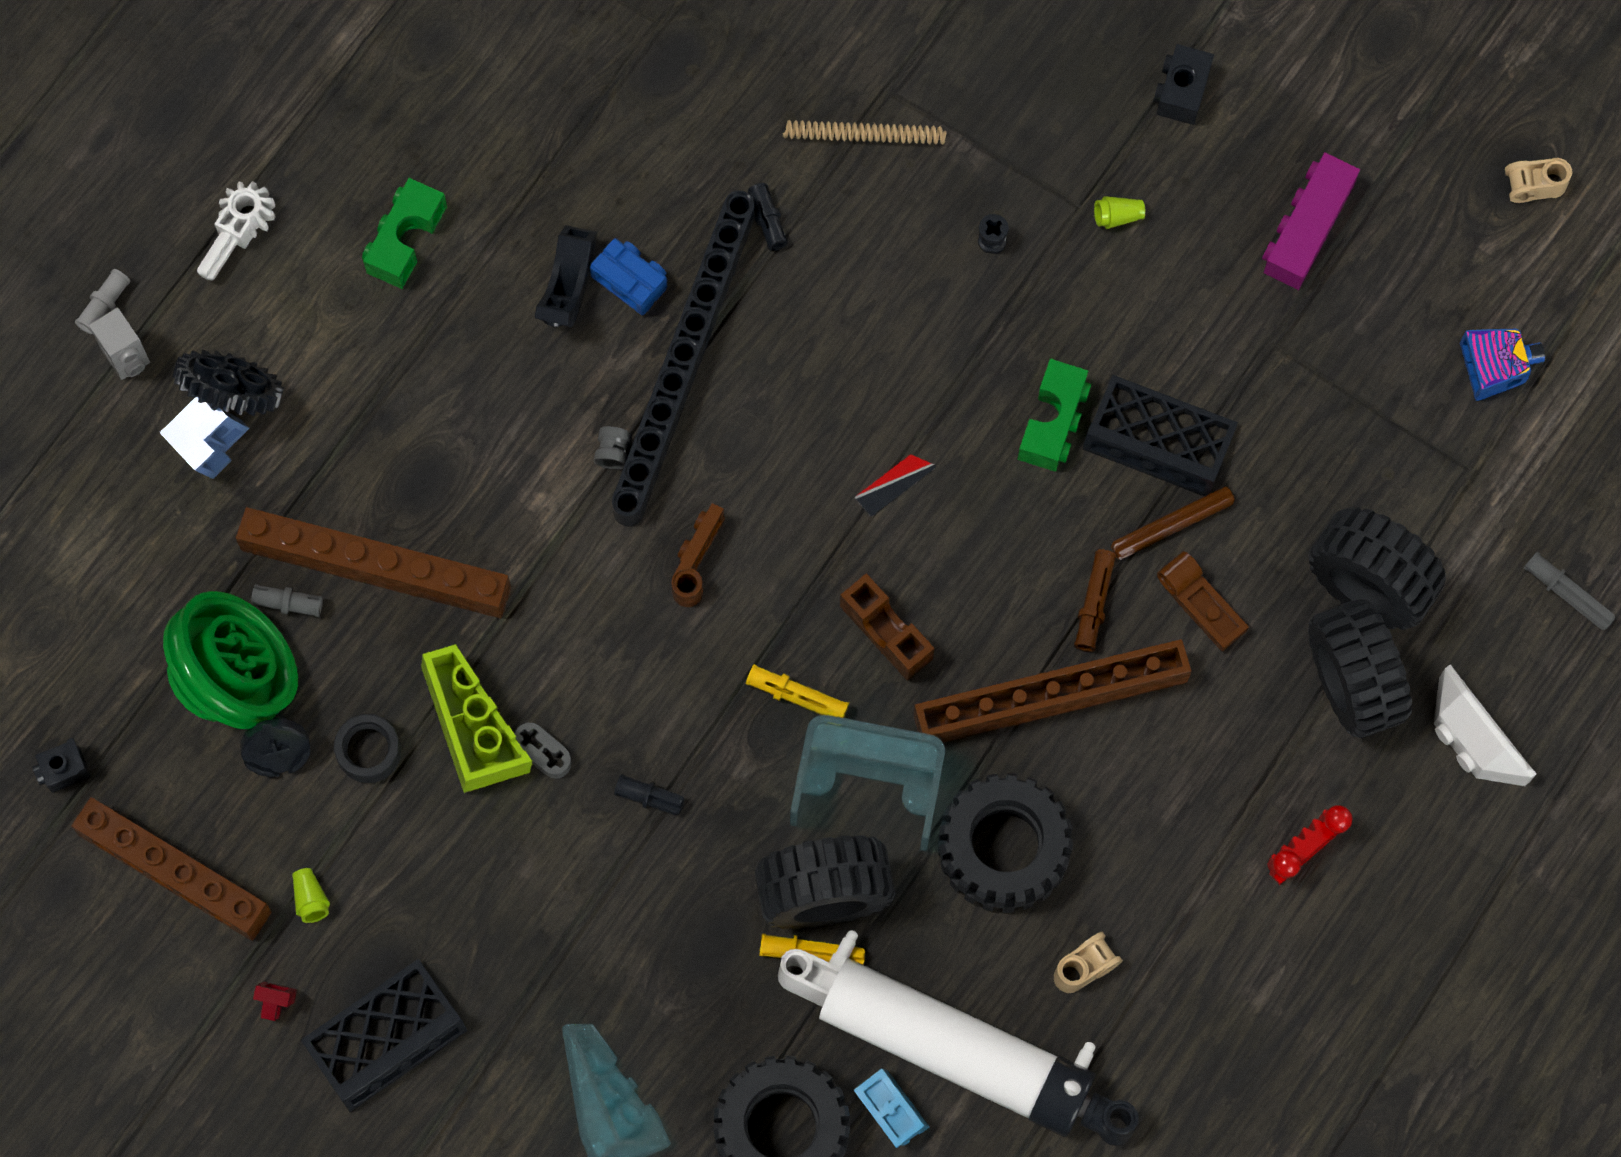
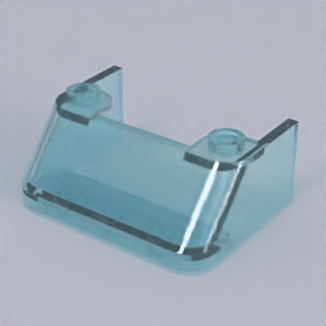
M819 715L813 718L808 724L790 811V825L797 826L803 795L820 796L826 794L833 787L836 772L904 785L902 802L906 810L912 814L926 817L920 850L927 851L945 756L944 744L938 737L925 733L830 715Z

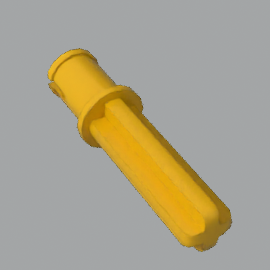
M762 933L759 956L782 958L787 951L800 949L829 962L839 945L797 939V935H794L793 939ZM854 947L849 959L864 965L865 949Z

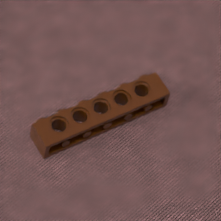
M90 797L71 825L81 838L252 942L272 913L268 905L262 900Z

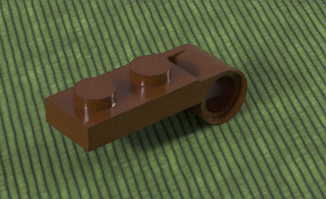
M713 503L707 512L703 510L700 512L694 524L696 532L691 541L686 539L678 552L677 557L680 558V564L672 577L671 584L674 600L683 607L695 606L702 599V578L696 570L725 520L724 509ZM684 582H691L696 585V589L691 593H683L678 587Z
M1183 551L1159 570L1157 577L1183 610L1223 652L1246 633L1249 626L1202 576L1203 572L1196 560L1190 554Z

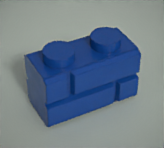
M615 238L608 244L603 253H600L591 263V277L641 316L645 315L654 302L667 289L666 272L655 261L647 263L642 259L640 251L632 243L626 241L623 244Z

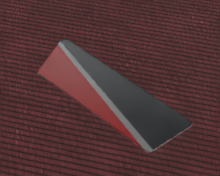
M909 455L856 495L855 499L870 516H874L933 471L936 466L914 455Z

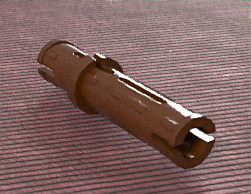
M1098 549L1094 554L1095 557L1084 606L1078 612L1080 623L1074 647L1081 651L1093 652L1096 650L1100 624L1105 622L1106 616L1103 611L1114 562L1117 557L1115 553L1109 550Z

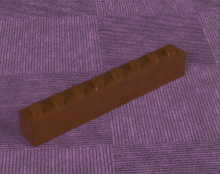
M248 507L245 508L236 535L237 543L241 551L500 619H502L511 590L509 576L502 573Z
M1180 639L914 705L913 716L923 748L1187 683L1191 674V668L1183 641Z

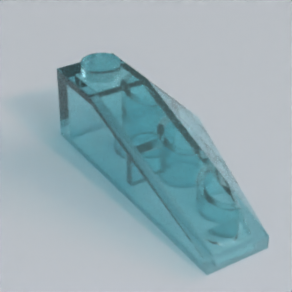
M565 1024L562 1027L579 1133L588 1157H647L666 1149L671 1143L658 1113L651 1104L645 1106L634 1091L638 1087L631 1077L626 1080L615 1065L617 1057L594 1025Z

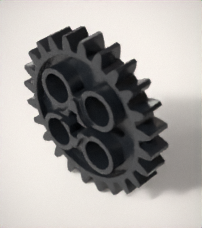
M194 350L191 351V354L183 353L182 357L177 358L172 375L175 378L174 384L180 385L179 390L188 391V397H198L199 403L208 402L213 409L219 407L223 408L225 412H229L230 409L235 410L239 415H242L243 411L252 416H255L256 411L263 415L266 414V411L274 412V408L279 407L284 387L281 386L282 381L276 380V374H268V368H258L257 362L249 363L245 357H233L231 353L224 356L218 351H215L214 354H210L206 350H202L201 354Z

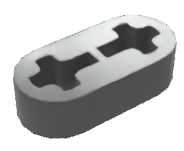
M528 722L517 728L515 731L516 740L522 749L527 752L534 766L550 778L558 779L568 774L572 762L568 750L535 723ZM525 733L529 736L536 733V741L541 748L538 750L530 743L526 747L523 746L524 739L522 736ZM548 752L555 758L562 755L563 766L559 768L555 765L549 768V759L544 754Z

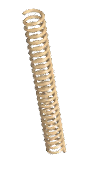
M788 120L783 137L786 139L789 133L790 138L793 139L796 131L797 139H800L801 134L806 139L809 131V138L811 140L814 138V135L819 140L822 132L824 140L827 139L829 134V139L832 141L835 133V138L838 141L842 133L843 141L847 139V134L849 140L852 141L855 133V140L857 142L860 139V135L862 141L865 142L868 132V140L870 142L873 140V136L875 141L878 142L881 133L883 143L886 141L887 136L888 142L891 143L894 134L896 143L899 142L900 135L901 142L905 143L907 135V140L910 144L914 134V142L917 144L920 136L921 143L924 144L927 134V143L929 145L932 142V137L935 145L938 144L939 135L940 143L943 145L947 131H943L942 127L939 126L936 133L934 125L930 131L928 125H926L924 132L921 125L918 126L917 131L916 126L913 125L910 131L907 124L903 132L901 124L898 126V130L896 125L893 124L890 133L889 124H886L884 129L882 123L879 124L878 132L875 123L871 129L870 124L867 123L864 131L862 122L859 124L858 130L855 122L852 125V130L849 122L846 123L845 130L843 122L839 124V129L837 123L834 122L831 131V123L829 121L826 123V128L824 122L821 121L818 131L817 121L813 123V127H811V122L808 121L805 130L803 120L800 122L799 128L798 121L795 120L793 129L791 121Z

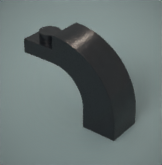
M568 225L564 226L558 236L550 281L545 294L536 306L535 319L542 320L545 324L553 327L563 325L573 327L586 291L598 232Z

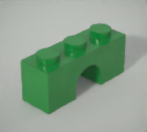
M408 178L404 187L400 186L395 192L392 201L394 206L389 215L384 214L377 228L379 233L373 243L369 242L366 245L362 255L367 274L400 289H403L417 263L414 249L400 242L402 235L411 229H422L433 234L447 208L444 193L411 178Z
M1053 359L1049 360L1040 386L1038 400L1051 404L1057 410L1058 417L1050 422H1039L1029 419L1017 460L1054 472L1057 470L1059 461L1066 463L1072 445L1067 443L1066 440L1069 431L1074 433L1077 431L1082 414L1076 411L1080 401L1086 403L1092 385L1086 382L1088 370Z

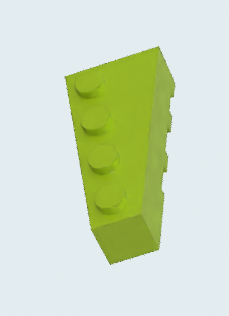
M456 644L423 654L421 668L463 792H469L530 773L531 758L516 740V735L497 711V706L480 685L479 679Z

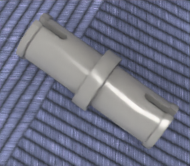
M113 269L100 289L93 291L90 295V303L79 318L76 319L75 324L84 332L93 334L89 325L106 315L107 312L114 310L116 307L115 301L125 287L129 285L130 279L121 271Z

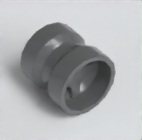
M607 426L600 428L598 434L600 447L595 451L593 462L602 468L623 470L628 458L626 449L631 445L632 434L618 427Z

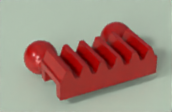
M1335 805L1328 810H1324L1319 819H1313L1308 828L1304 827L1298 837L1294 836L1288 846L1283 845L1276 855L1273 854L1267 863L1270 870L1269 874L1279 885L1286 879L1295 876L1301 866L1339 833H1343L1351 827V812L1341 805Z

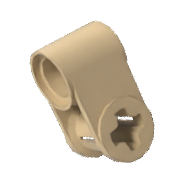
M1561 158L1518 161L1505 167V174L1510 177L1512 192L1509 194L1510 201L1524 203L1537 199L1560 197L1565 193L1572 176L1570 164ZM1555 174L1562 181L1554 182L1548 178V175Z
M1103 931L1086 940L1076 950L1060 960L1054 973V982L1061 991L1065 993L1079 991L1096 978L1098 979L1106 975L1122 963L1121 957L1115 956L1105 942L1106 936ZM1066 967L1075 968L1080 974V979L1076 981L1066 979L1062 969Z

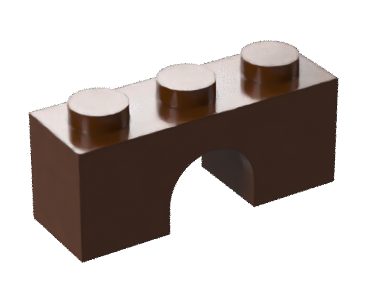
M867 573L840 594V607L907 681L933 660L935 648L912 623L907 626L895 614L889 604V597Z

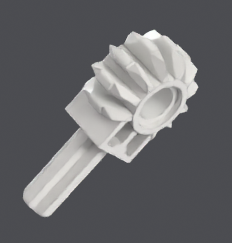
M252 181L247 188L244 187L242 182H238V190L226 189L228 198L220 199L219 205L222 210L219 211V218L214 224L219 236L197 269V273L200 276L213 281L236 245L246 249L251 239L257 236L256 229L268 230L266 221H272L275 218V214L272 211L275 208V202L273 198H268L269 192L265 187L258 189L257 184ZM254 206L251 212L247 214L240 213L243 207Z

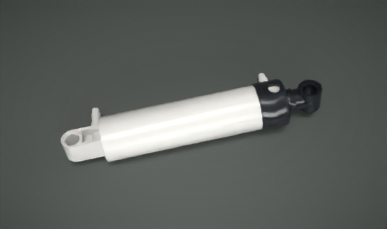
M853 930L847 932L829 962L800 949H791L782 956L778 972L779 983L786 990L822 1006L819 1015L820 1020L1027 1117L1029 1121L1062 1137H1067L1079 1116L1082 1118L1080 1125L1099 1133L1102 1140L1107 1144L1120 1146L1130 1140L1139 1120L1138 1112L1129 1102L1123 1100L1112 1101L1095 1092L1092 1099L1087 1097L1096 1076L1093 1071L1088 1069L1095 1050V1045L1091 1042L1085 1043L1075 1063L1059 1055L1055 1056L849 959L858 938V934ZM798 966L803 970V973L794 975L788 972L786 968ZM1119 1118L1124 1121L1126 1127L1116 1128L1112 1125L1110 1119Z

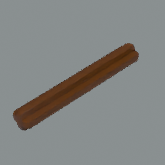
M1223 487L1113 541L1111 545L1112 551L1116 554V558L1121 560L1233 505L1234 496L1228 487Z

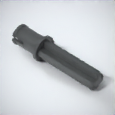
M1536 552L1525 565L1524 569L1547 586L1546 590L1548 592L1550 590L1554 591L1601 630L1607 629L1614 621L1615 615L1564 575L1566 572L1564 569L1562 571L1557 569L1542 557L1539 552Z

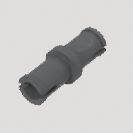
M259 584L254 585L251 605L279 609L282 614L296 612L320 617L323 604L322 595L295 592L292 587H285L284 590Z

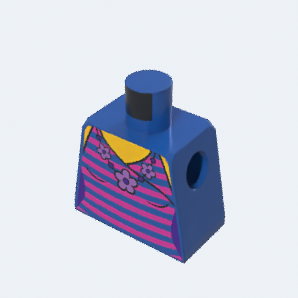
M1518 329L1467 330L1460 341L1476 401L1524 384L1531 374L1530 365L1545 361L1542 343L1524 345L1521 332Z

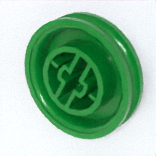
M204 592L192 598L168 621L163 636L164 654L168 664V681L177 699L187 710L199 718L212 722L219 721L234 728L251 729L259 722L273 719L277 713L286 708L294 699L298 687V672L293 654L277 627L250 603L224 592Z

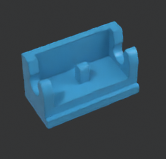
M880 1069L854 1089V1092L896 1148L905 1146L910 1142L911 1138L923 1133L930 1127L888 1070Z

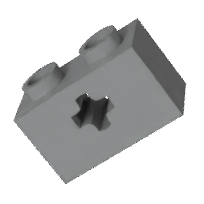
M118 307L89 325L101 351L121 380L140 374L145 369V366L150 363L140 339Z

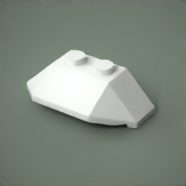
M1451 664L1447 666L1439 677L1434 716L1437 736L1445 745H1451L1458 754L1456 758L1460 766L1468 773L1471 771L1476 778L1526 786L1535 777L1536 772L1492 719Z

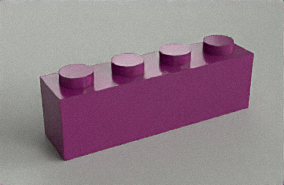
M1325 152L1319 163L1316 161L1312 162L1305 176L1309 183L1305 190L1300 187L1291 202V206L1295 207L1292 215H1284L1276 231L1281 234L1277 243L1270 242L1262 257V260L1267 261L1264 274L1297 290L1300 289L1356 183L1360 172L1359 168Z

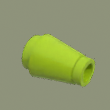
M1104 196L1102 200H1096L1094 204L1096 224L1099 227L1104 226L1106 229L1144 219V202L1142 199Z
M303 868L294 872L292 878L296 915L300 916L304 923L317 922L327 917L330 902L313 874L312 869Z

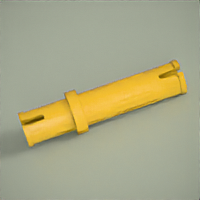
M755 664L752 666L746 680V685H751L773 694V699L778 701L781 698L810 711L836 720L838 723H842L849 703L789 680L790 676L784 673L780 676Z

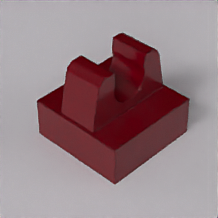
M264 981L256 985L253 999L263 1002L261 1018L271 1021L279 1019L282 1006L288 1007L295 1002L297 989Z

